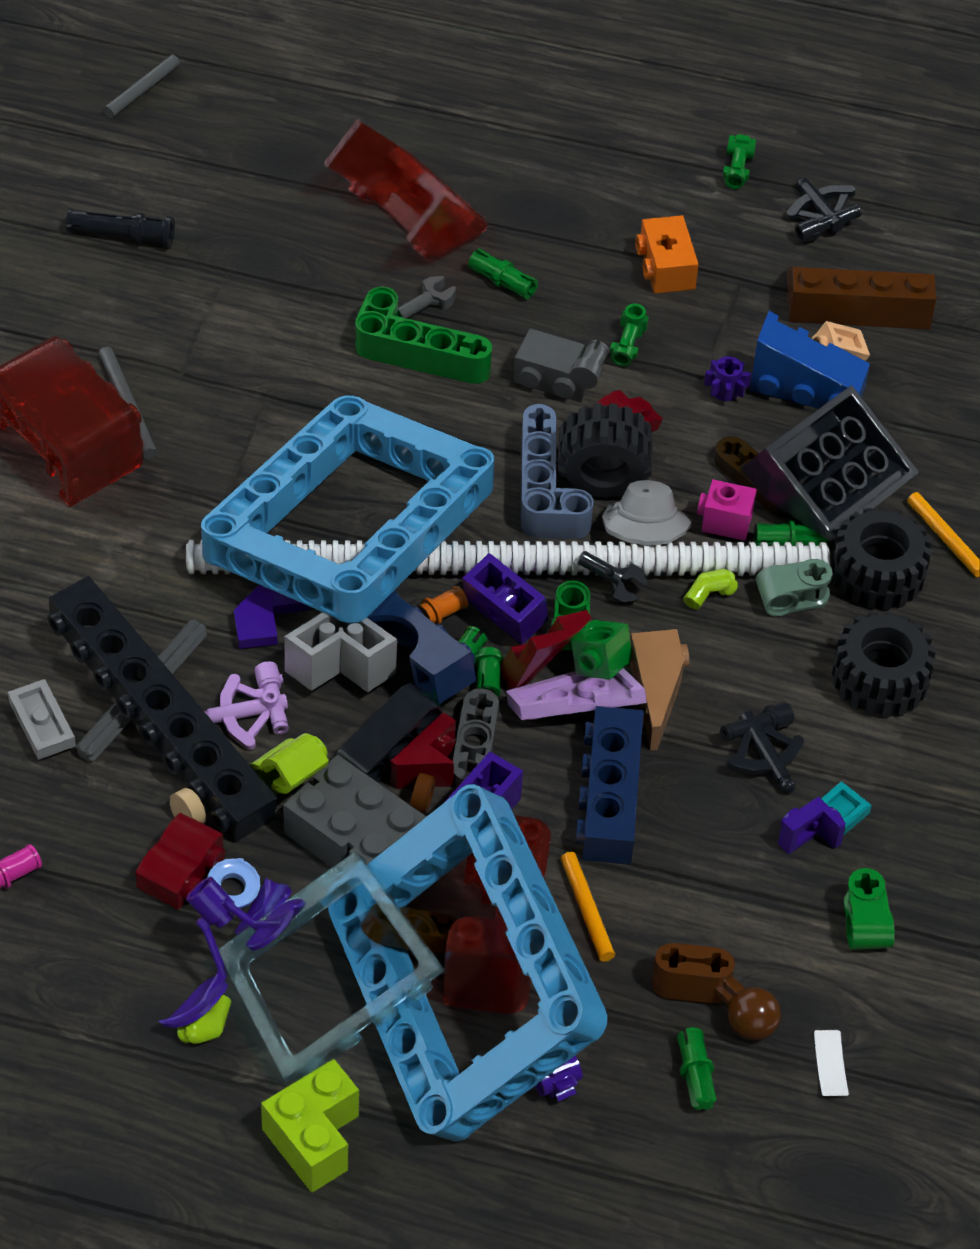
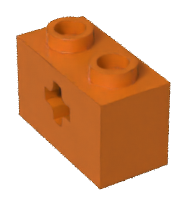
M684 216L642 219L641 234H636L635 238L636 251L638 255H643L644 278L651 281L654 294L695 290L699 264Z

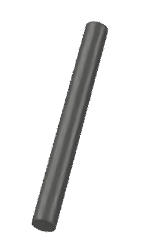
M103 347L99 351V356L145 459L154 458L157 455V449L114 351L111 347Z

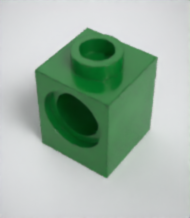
M593 620L571 640L575 671L578 676L611 680L633 659L629 627L625 623Z

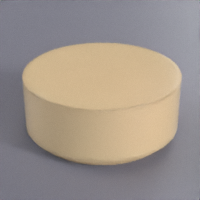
M183 788L170 796V807L174 817L179 813H183L204 824L206 818L205 809L194 791L189 788Z

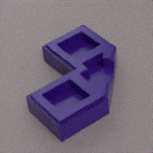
M259 584L234 609V622L239 649L278 645L274 614L311 610V607Z

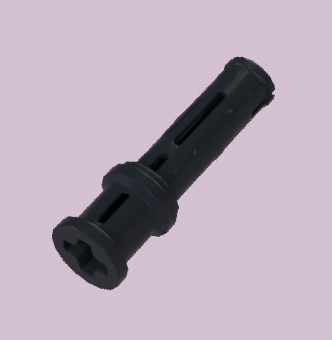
M69 209L66 216V224H70L66 226L67 231L130 238L135 244H142L143 241L162 243L164 247L168 248L172 246L174 240L175 219L172 216L160 219L146 217L145 213L139 212L132 217Z

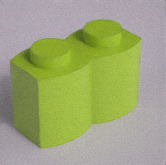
M304 733L295 739L288 738L249 765L276 796L278 793L287 794L327 767L329 760L324 743L318 737Z

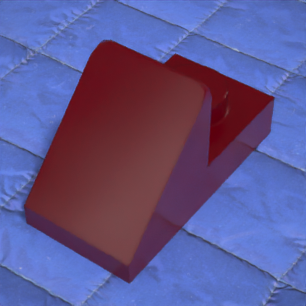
M443 712L391 760L390 785L396 789L414 788L421 772L435 776V787L451 786L454 780V762L448 756L456 744V720Z

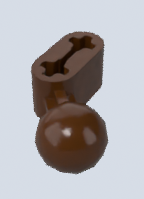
M667 943L657 949L651 983L654 991L661 997L702 1003H720L723 1001L729 1006L727 1012L730 1026L736 1034L747 1040L760 1041L770 1037L778 1028L782 1018L780 1004L771 992L759 987L745 988L733 977L735 961L728 951L717 947Z

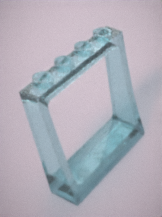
M357 852L349 855L287 900L303 899L306 905L291 920L283 933L262 949L251 951L247 947V942L256 930L249 927L219 949L224 965L281 1075L288 1081H291L302 1072L306 1076L326 1064L327 1061L324 1057L337 1047L341 1052H344L355 1046L363 1038L360 1034L362 1029L374 1022L376 1027H379L390 1021L398 1013L395 1008L397 1004L407 997L413 1002L425 996L433 988L430 981L445 971L366 859ZM363 883L416 956L418 967L362 1009L292 1057L257 988L249 966L257 957L356 886ZM270 913L261 918L259 921H265L267 917L270 915Z

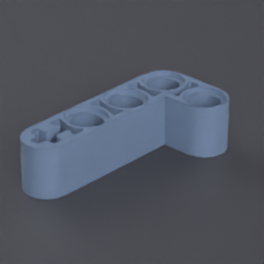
M533 404L525 409L522 422L521 529L525 534L536 538H583L591 530L593 497L581 489L556 488V414L547 405Z

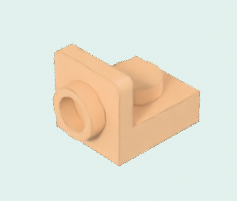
M825 321L818 332L811 338L826 347L830 342L864 361L870 356L862 332L859 329Z

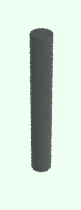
M173 54L112 100L103 108L105 115L113 118L180 65L178 57Z

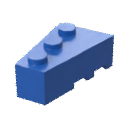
M768 311L757 340L750 391L817 409L824 406L851 385L862 398L870 363L830 342L827 347L808 337L809 331L798 327L796 331L778 322L779 316Z

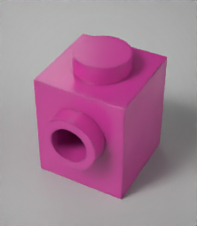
M712 479L709 493H701L697 515L703 516L701 531L746 541L757 489Z

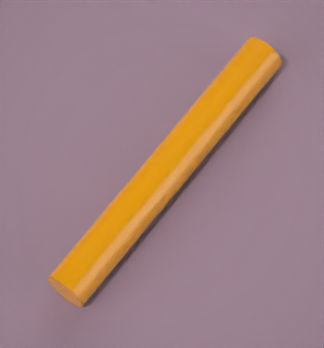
M919 492L911 494L907 499V503L976 578L980 577V559Z
M567 852L560 858L599 960L602 962L609 961L615 957L610 939L576 853Z

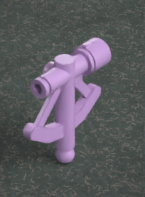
M263 662L255 667L254 672L259 689H253L241 684L239 675L231 674L220 694V706L204 711L214 724L223 722L229 736L246 750H253L255 748L254 737L269 718L275 734H284L289 730L285 710L288 709L286 695L280 694L279 690L281 683H283L282 674H279L278 666L275 662ZM237 691L255 699L232 704ZM260 715L248 732L242 729L236 720Z

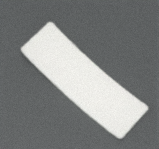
M839 1030L814 1031L822 1095L848 1096L841 1032Z

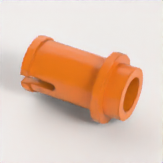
M454 586L432 599L428 597L422 599L421 604L417 607L423 612L425 617L437 625L441 624L443 618L467 608L468 600L464 591L459 586Z

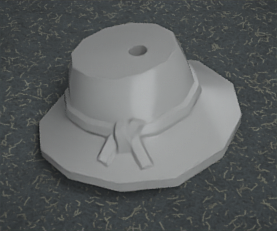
M640 480L630 483L622 499L619 502L608 505L602 516V522L608 534L622 541L644 546L669 544L684 536L691 526V521L688 517L677 510L670 487L661 482Z

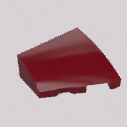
M588 610L559 616L547 634L530 637L527 644L510 648L500 666V673L509 690L531 683L545 666L591 620Z

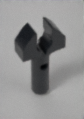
M583 551L579 555L578 564L610 581L614 588L611 594L612 597L622 602L635 601L640 599V596L626 590L621 578H636L640 583L648 586L642 569L632 562H629L627 567L618 569L587 551Z

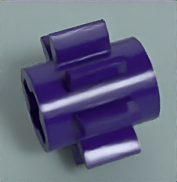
M722 357L718 361L712 360L710 370L706 371L704 385L711 386L710 395L715 396L721 401H732L737 397L743 398L745 388L749 387L751 373L743 372L745 363L740 362L734 357Z
M572 1057L536 1084L534 1087L539 1095L543 1097L549 1094V1097H555L557 1102L575 1095L576 1090L574 1086L577 1085V1081L583 1078L582 1069L577 1057Z

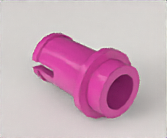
M28 844L25 848L0 860V888L8 889L11 887L12 881L42 867L41 858L33 845Z

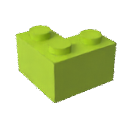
M332 1059L261 1103L262 1130L311 1193L348 1171V1143L337 1130L359 1117V1089L336 1060Z

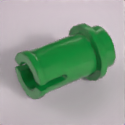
M481 648L478 654H476L475 663L473 664L477 668V685L475 689H487L490 691L493 689L494 694L499 697L501 692L500 666L504 657L497 648Z

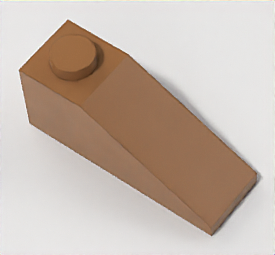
M677 629L631 633L630 642L633 659L629 664L633 678L645 688L647 703L639 704L640 710H643V724L650 751L658 750L681 686L683 668L689 667L688 647L686 644L680 643Z

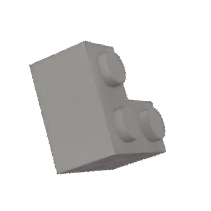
M323 612L285 635V672L311 691L337 674L342 673L366 692H369L396 674L397 639L368 618L356 623H345Z

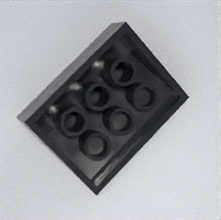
M852 385L741 467L765 499L829 541L837 537L841 524L844 520H849L851 514L855 512L863 514V509L875 508L919 473Z

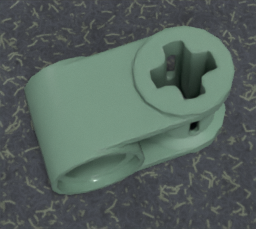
M809 559L803 562L772 565L764 568L757 574L755 581L766 612L771 616H783L793 612L824 607L830 599V589L827 585L832 579V568L828 563L820 559ZM812 569V576H809V571ZM816 592H819L818 598L815 599Z

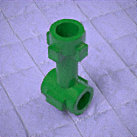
M729 135L726 155L733 157L731 167L724 166L723 171L725 184L729 188L740 189L744 186L745 181L748 182L750 170L744 169L747 158H754L757 139L750 138L747 135Z
M630 304L623 310L620 320L623 333L620 342H612L610 347L612 362L621 367L629 366L632 359L636 360L638 348L633 345L635 340L640 338L648 327L649 316L646 315V309L640 304Z

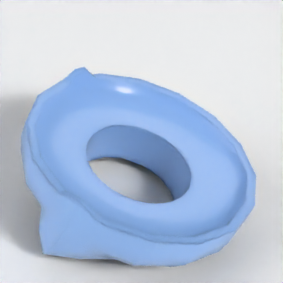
M242 858L220 861L215 864L208 877L212 876L220 886L227 878H236L243 883L245 890L241 894L236 896L229 895L240 909L249 906L257 898L261 887L257 871Z

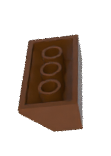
M788 267L789 322L824 324L825 321L840 325L911 329L931 328L937 300L935 274Z

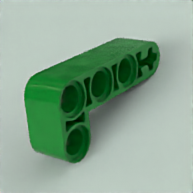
M376 287L367 293L355 322V350L359 356L471 384H479L488 380L491 375L492 344L487 338L398 317V295L391 288Z

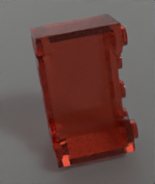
M53 336L0 365V427L4 429L10 425L45 460L46 473L50 477L56 475L61 480L64 488L58 491L59 497L69 507L143 465L142 448L144 445L140 431L142 418L138 409L132 403L128 404L123 400L112 383L105 382L96 374L92 364L87 360L83 361L74 352L67 340H61L57 336Z
M514 815L547 884L551 831L539 819ZM472 853L467 857L464 883H476L482 892V903L492 904L475 868L474 863L477 860ZM498 907L495 919L474 916L463 917L452 924L446 946L443 1005L505 1014L519 1012L527 1006L531 994L532 980L523 973L505 933L508 931V928Z

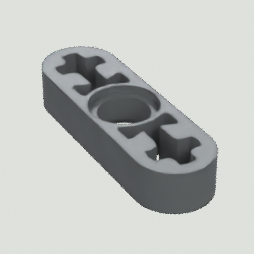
M474 689L468 692L463 700L453 756V785L456 788L468 776L465 775L468 759L475 760L476 767L489 751L492 752L499 700L492 691L487 689ZM478 705L486 706L482 721L475 720ZM478 734L483 736L486 742L480 746H472L467 744L464 739L468 735Z

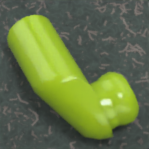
M726 569L703 572L698 575L683 601L690 608L699 610L711 592L719 591L721 595L726 594L730 596L737 590L738 582L735 579L734 573Z
M222 995L217 1003L200 1019L188 1025L177 1027L178 1038L184 1043L193 1044L218 1038L223 1032L231 1006V999Z

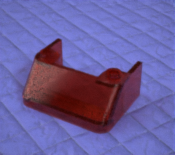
M359 119L354 122L323 162L328 168L342 175L351 183L348 189L357 197L365 200L368 196L375 200L409 231L405 238L426 259H429L431 255L439 258L480 236L489 225L478 212L415 156Z

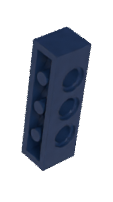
M596 706L594 722L586 721L584 745L592 746L591 754L583 753L581 777L589 778L588 786L580 787L578 810L586 811V819H578L576 832V843L583 844L582 860L631 865L635 836L643 710Z

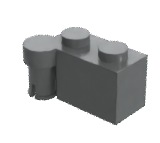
M530 328L515 356L513 382L582 403L587 390L595 387L602 374L601 366L609 354V348L604 342L600 341L598 348L594 349L597 340H591L585 349L584 344Z

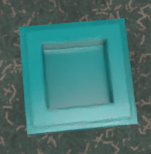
M842 781L821 798L829 807L835 808L841 814L846 824L844 835L870 814L872 807L868 801Z

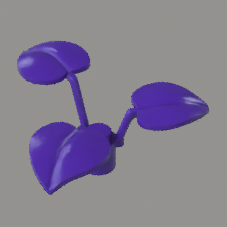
M212 876L200 882L188 894L186 900L201 916L196 921V924L203 931L217 967V974L202 983L173 1015L158 1022L162 1026L169 1028L182 1027L193 1023L204 1016L228 988V984L225 982L228 972L211 932L210 925L214 924L217 928H221L230 922L234 916H237L242 922L236 928L235 934L238 937H242L253 929L256 930L248 940L247 947L251 951L259 950L283 933L291 920L306 905L304 900L293 899L285 902L291 895L292 889L286 884H278L265 878L257 898L246 914L235 905L232 898Z

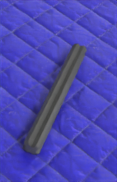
M195 619L188 621L158 654V658L172 674L206 637V627L203 623H199ZM115 702L76 745L78 756L88 762L95 761L132 718H125Z

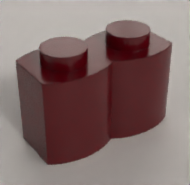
M179 813L167 826L159 842L148 851L135 872L137 888L179 910L187 902L188 894L203 881L202 878L209 873L216 863L223 861L226 850L223 849V834L183 813Z

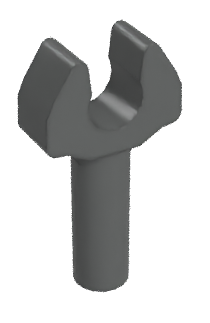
M432 276L424 279L422 286L423 294L399 306L398 317L407 319L430 305L447 310L455 301L456 287L452 286L443 292H439L444 288V276Z

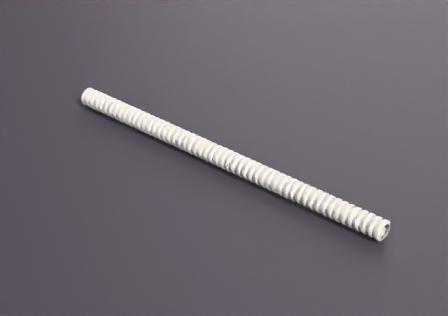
M194 540L188 541V544H186V570H188L189 574H194L195 570H200L201 574H206L207 570H212L213 574H218L219 570H224L225 574H230V571L211 565L203 559L202 540L200 544H195ZM297 540V544H293L304 550H314L316 555L339 565L347 560L351 562L365 548L362 540H357V544H350V540H345V544H338V540H333V544H326V540H321V544H314V540H309V544H303L302 540ZM443 541L414 571H416L417 575H422V571H428L429 575H434V571H440L441 575H446V571H452L453 575H458V571H464V575H466L490 553L516 574H518V571H523L524 575H529L530 571H535L536 575H541L542 571H544L548 575H553L554 572H559L560 575H565L566 572H571V575H577L578 572H583V575H589V572L592 571L578 564L579 555L583 551H587L618 569L627 567L628 563L632 562L640 566L645 576H648L649 572H654L655 576H660L661 572H666L667 576H672L673 572H677L679 576H684L685 572L695 576L697 572L703 573L719 569L736 572L738 576H743L744 572H748L750 576H755L756 572H760L772 565H786L809 559H820L830 565V552L825 542H820L819 546H815L814 542H809L807 546H803L802 542H797L796 546H792L790 542H785L784 546H780L778 542H773L772 546H768L767 542H761L760 546H756L755 542H749L748 546H744L743 542H738L737 546H732L731 542H726L725 546H720V542H714L713 546H709L708 542H702L701 546H697L696 542H690L689 545H685L684 542H678V545H673L671 542L666 545L644 546L635 543L625 545L624 541H620L618 545H613L612 541H608L607 545H601L600 541H596L595 545H590L588 541H584L583 545H578L577 541H572L571 545H566L565 541H560L559 545H554L553 541H548L547 545H542L541 541H536L535 545H530L529 541H524L523 545H518L517 541H512V545H506L505 541H500V545H494L493 541H488V545H482V541H476V545H470V541H464V545H458V541H452V545H446V541ZM812 569L809 571V576H812Z

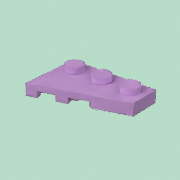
M624 668L611 680L578 676L576 671L506 691L508 706L521 720H535L548 716L595 710L596 706L614 708L647 703L645 688Z

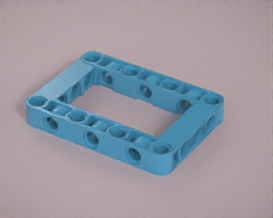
M338 397L204 517L201 522L202 557L211 565L221 567L322 611L345 623L360 622L367 618L491 494L494 481V455L486 448L475 446L378 407L360 397ZM355 451L429 481L407 502V507L394 520L389 519L365 543V548L351 562L347 560L339 565L316 555L314 550H304L283 541V537L279 535L274 537L267 534Z
M475 784L463 786L435 811L332 892L328 904L329 915L415 1121L423 1132L453 1142H460L466 1139L471 1133L592 1042L598 1040L604 1033L608 1018L606 1009L505 798ZM473 853L477 860L474 863L492 905L499 908L508 928V931L505 933L523 973L531 978L541 1001L538 1003V1015L517 1031L510 1030L505 1034V1040L484 1056L477 1055L472 1059L473 1064L459 1073L407 950L375 943L364 934L361 929V922L374 904L405 907Z

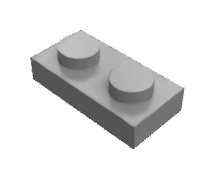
M45 679L8 692L9 703L38 760L76 746L75 736Z

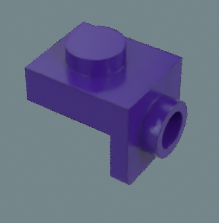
M818 796L800 809L793 808L783 817L778 845L790 854L819 834L835 849L842 844L846 824L841 814L835 808L829 807Z

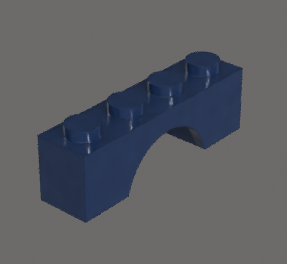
M396 590L367 617L395 637L397 644L414 650L409 656L414 684L436 703L441 704L476 681L473 665L475 663V656L470 647L465 643H459L451 637L442 625H436L430 621L418 607L409 605L400 597Z

